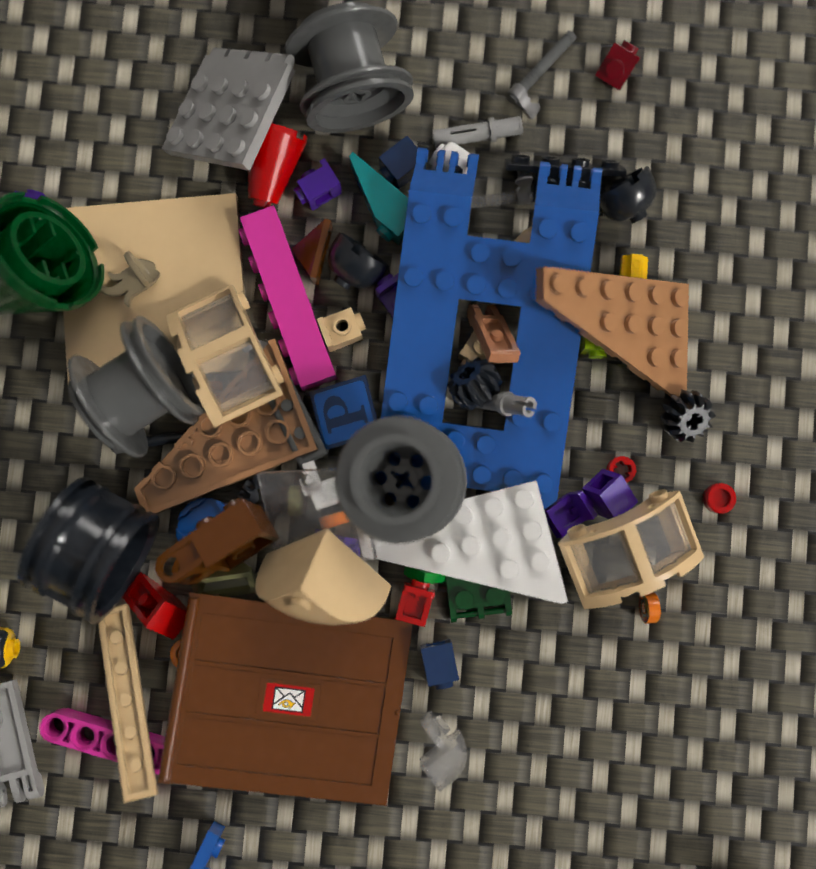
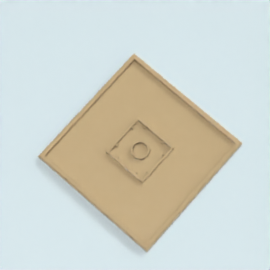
M236 193L66 208L84 224L98 246L94 254L98 265L104 264V281L102 286L113 287L118 284V282L113 281L109 277L108 272L119 274L129 267L124 258V254L127 251H130L137 259L154 262L156 270L161 273L159 279L150 288L132 299L130 307L124 303L125 295L114 297L99 292L92 300L79 309L63 311L67 368L68 360L74 355L83 356L101 367L124 352L126 349L120 335V326L122 322H132L137 316L145 317L155 324L178 350L176 344L178 338H172L166 315L232 284L237 293L243 291L245 294L241 237L238 231L240 229L238 196ZM239 317L192 338L194 347L198 348L242 327ZM240 349L204 366L203 369L206 375L243 372L245 366L250 362L249 352L245 353ZM67 370V381L69 382L70 379Z

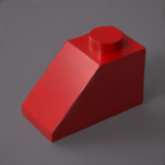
M140 572L123 596V599L146 628L174 640L184 628L187 607L180 599Z

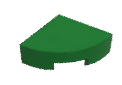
M408 566L404 568V575L420 582L434 584L446 581L445 575Z

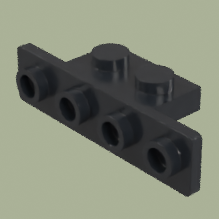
M520 154L512 155V159H505L504 165L506 170L535 172L532 201L535 202L540 161L530 160V156ZM542 157L543 162H550L551 164L547 184L559 185L558 175L560 165L568 164L566 186H571L574 165L581 166L582 172L578 183L579 188L589 189L590 170L593 167L602 168V176L626 177L627 170L622 165H619L620 161L604 159L601 161V164H592L586 158H572L571 162H560L559 157Z

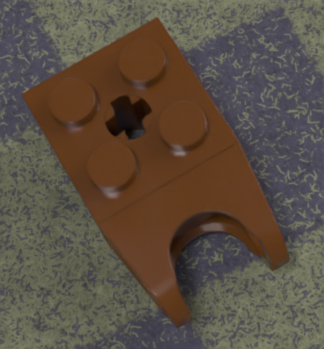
M235 499L227 503L222 508L223 512L214 518L210 516L199 521L195 525L196 529L164 551L157 558L155 571L160 580L166 583L178 582L182 585H194L218 570L229 572L280 539L262 507L245 499ZM174 557L176 560L172 566L173 576L169 577L164 572V564L169 558Z

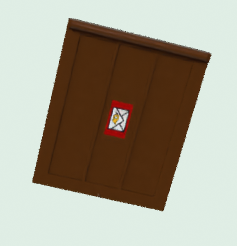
M189 592L158 783H175L386 806L413 624L395 619L371 617L365 621L353 624L324 625L294 618L275 609L266 602Z

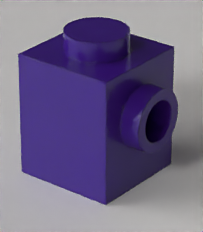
M606 469L598 472L582 488L583 492L591 498L597 514L607 519L631 510L638 503L623 476Z

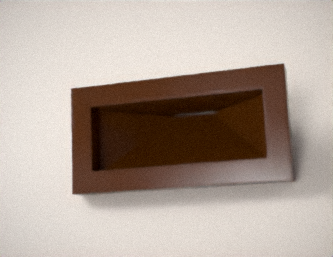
M324 219L292 248L311 282L315 285H319L333 232L332 222L329 219Z

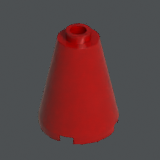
M271 124L250 171L248 170V198L254 200V206L265 209L270 207L271 204L278 205L306 146L308 137L305 134L299 139L297 138L298 131L281 125Z

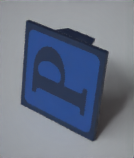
M366 375L309 392L320 437L326 450L345 445L360 428L377 420Z

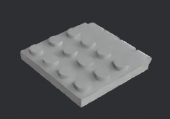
M214 47L210 55H205L196 76L192 79L191 87L184 102L179 107L177 117L166 135L162 149L169 155L250 171L294 76L295 70L293 66L295 60L293 55Z

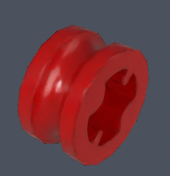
M620 456L610 460L606 470L614 472V469L618 468L615 464L620 462L622 466L627 465L628 472L624 473L627 475L624 478L626 483L635 477L636 465L629 457Z

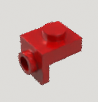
M412 579L411 583L404 582L395 616L396 620L422 627L426 626L432 599H434L435 591L429 589L430 583L420 582L416 579Z

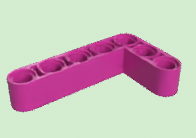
M60 708L42 719L39 731L44 740L118 762L116 747L113 742L114 733L111 720L70 708ZM55 718L63 722V732L56 729L54 725ZM84 727L92 729L94 740H89L85 737ZM149 732L151 746L155 751V757L153 758L155 774H159L165 736Z

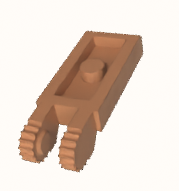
M470 304L467 311L468 321L474 329L487 361L499 364L504 362L518 363L520 350L503 315H500L495 305L486 306L485 315H483L478 305Z

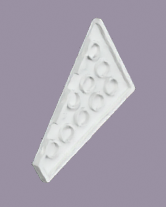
M537 481L465 498L454 519L444 529L415 542L404 544L380 542L358 530L363 554L366 557L560 604L568 602Z

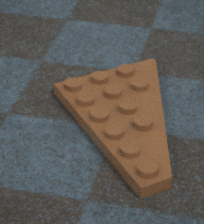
M552 267L536 268V302L545 309L552 310L560 320L568 321L580 330L579 333L596 346H601L611 357L619 358L627 364V369L641 379L650 382L651 386L656 390H662L669 396L671 394L677 397L681 389L687 390L689 284Z
M275 338L269 340L263 349L271 367L277 365L285 381L280 384L283 395L274 399L276 402L275 408L272 410L267 402L216 427L213 426L206 412L202 414L194 426H191L174 444L173 449L163 460L159 461L152 468L151 473L143 478L134 488L140 506L145 508L146 513L153 512L159 514L318 450ZM257 357L254 360L252 359L245 366V370L240 375H237L221 392V396L218 398L220 404L268 381ZM285 399L293 402V409L289 412H285L281 408V402ZM278 409L284 421L276 419L274 414ZM279 423L283 424L286 427V436H284V433ZM297 427L303 428L306 436L304 439L295 437L294 431ZM290 434L298 448L295 452H292L287 442Z

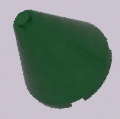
M12 192L1 197L0 315L71 311L79 309L92 300L102 288L104 264L98 265L94 254L98 246L84 224L64 206L42 195L38 199L24 197L25 192Z

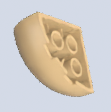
M326 528L267 553L258 571L255 589L258 597L289 616L317 624L345 625L365 621L378 613L388 597L391 585Z

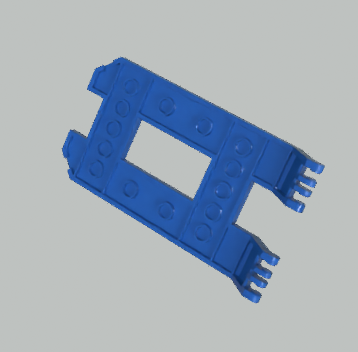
M418 147L416 164L408 195L381 418L392 416L412 417L424 421L446 434L462 455L467 475L466 488L497 491L537 481L545 510L556 502L558 497L581 334L579 333L580 330L568 321L560 320L552 310L545 309L536 302V268L552 267L585 272L591 271L599 216L602 168L593 167L590 170L589 189L579 188L578 183L582 172L581 166L574 165L571 186H566L568 164L560 165L559 185L547 184L551 168L550 162L540 161L530 243L467 236L479 154L470 153L468 155L467 174L455 173L459 161V153L456 151H451L448 172H443L446 150H439L437 152L436 171L425 170L429 150ZM459 299L521 307L516 337L520 357L518 363H513L509 391L517 396H529L536 400V409L526 408V410L535 412L532 417L528 418L515 414L505 416L504 430L443 422ZM394 452L390 455L389 461L391 465L396 466L400 463L401 456L399 453ZM415 455L412 459V464L415 468L423 466L421 455ZM380 471L376 475V479L383 485L387 481V475L384 471ZM396 473L402 481L400 487L410 486L415 488L409 481L410 473L407 475ZM425 476L421 482L426 490H429L431 486L430 476ZM392 492L388 493L389 496L396 503V495ZM411 495L408 499V505L415 509L419 504V498L416 495Z

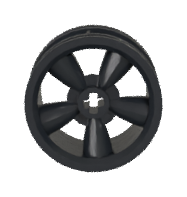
M88 477L79 478L58 495L33 530L19 562L17 571L18 583L25 588L33 589L40 596H48L65 605L77 616L84 615L86 621L97 624L116 607L140 572L157 536L160 518L153 512L146 513L144 507L110 492L107 487L97 485L95 481Z

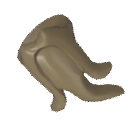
M127 251L124 254V258L129 267L119 274L108 272L109 277L113 281L118 282V284L113 287L102 286L99 292L114 297L125 295L124 303L130 307L132 299L150 288L159 279L161 273L156 270L154 262L137 259L130 251Z

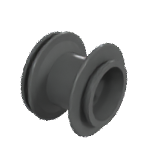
M363 2L338 3L314 12L291 33L285 43V54L293 55L295 64L313 68L317 85L305 94L300 103V111L306 117L307 125L311 129L324 133H341L367 128L394 117L412 102L414 92L411 73L401 67L385 65L381 48L391 40L398 28V21L392 12Z
M137 316L132 322L125 321L120 326V335L126 349L124 352L101 367L83 356L74 355L68 360L67 370L70 379L68 382L69 395L77 412L88 428L111 449L116 451L122 450L130 456L142 458L147 454L148 441L144 427L169 411L184 423L194 424L197 422L198 415L200 416L206 411L195 392L196 388L192 381V378L195 376L193 372L190 374L186 373L176 347L150 320Z
M405 416L384 417L360 428L342 449L335 473L337 498L347 519L356 529L368 537L392 544L415 542L444 529L460 510L467 487L466 467L462 455L451 439L430 424ZM394 452L399 453L401 456V461L396 466L391 465L389 461L390 455ZM415 455H421L423 458V466L420 468H415L412 464V459ZM380 471H384L387 475V481L383 485L376 481V475ZM396 473L402 475L410 473L409 481L415 488L410 486L400 487L402 481ZM425 476L431 477L429 490L424 489L421 484ZM390 492L394 493L397 498L393 506L387 505L385 501L386 495ZM411 495H416L419 498V504L415 509L408 505V499Z

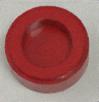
M725 483L712 484L703 493V503L712 513H727L736 504V493L731 486Z

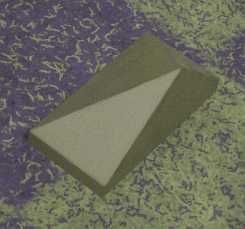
M243 562L229 572L218 570L202 581L191 585L195 593L230 597L256 593V580L252 567Z

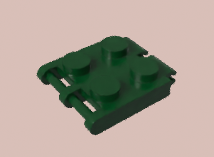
M446 576L451 623L457 622V619L478 616V619H485V615L505 613L506 616H512L510 591ZM504 604V607L484 609V607L487 606H498ZM477 608V610L456 613V610Z

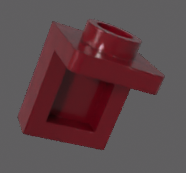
M626 40L622 44L614 42L595 76L620 91L642 58L637 55L639 48Z

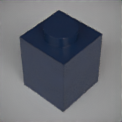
M408 136L404 137L379 157V174L398 190L412 180L418 148Z
M451 639L420 645L428 687L435 685V689L440 690L454 686L453 682L458 681L459 676Z

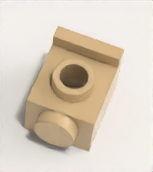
M351 307L317 319L329 352L363 340L361 331L366 330L360 312L354 314ZM346 322L348 328L345 331H339L337 325Z

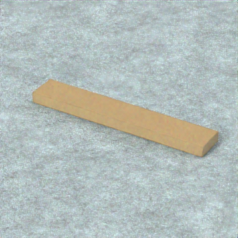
M128 604L118 605L98 623L123 803L159 794L130 607Z

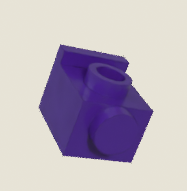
M325 158L320 161L321 167L319 169H310L302 174L300 180L297 181L298 186L293 189L302 205L307 203L312 211L342 194L341 184Z

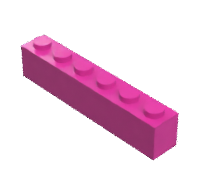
M273 205L240 217L243 228L238 229L244 246L250 245L253 255L249 256L248 259L254 274L260 273L263 283L258 284L264 302L269 300L273 311L268 312L274 330L279 328L283 339L278 340L284 358L289 356L293 367L289 368L288 371L294 385L300 384L301 389L306 391L337 380L275 206Z

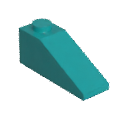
M352 152L349 156L350 166L374 223L378 227L376 231L386 241L390 242L393 240L399 245L404 235L408 197Z

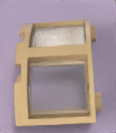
M233 284L166 315L172 338H178L176 344L181 362L187 374L194 373L195 377L192 378V381L196 388L195 392L214 427L282 396L283 392L280 384L285 382L278 366L274 365L271 367L246 311L251 307L243 291L237 293Z
M661 489L649 494V498L621 515L589 526L579 524L567 530V534L558 542V545L584 609L623 603L621 597H627L638 591L641 597L666 586L665 579L674 576L676 573L677 576L682 577L701 562L704 555L680 490L667 492V490Z

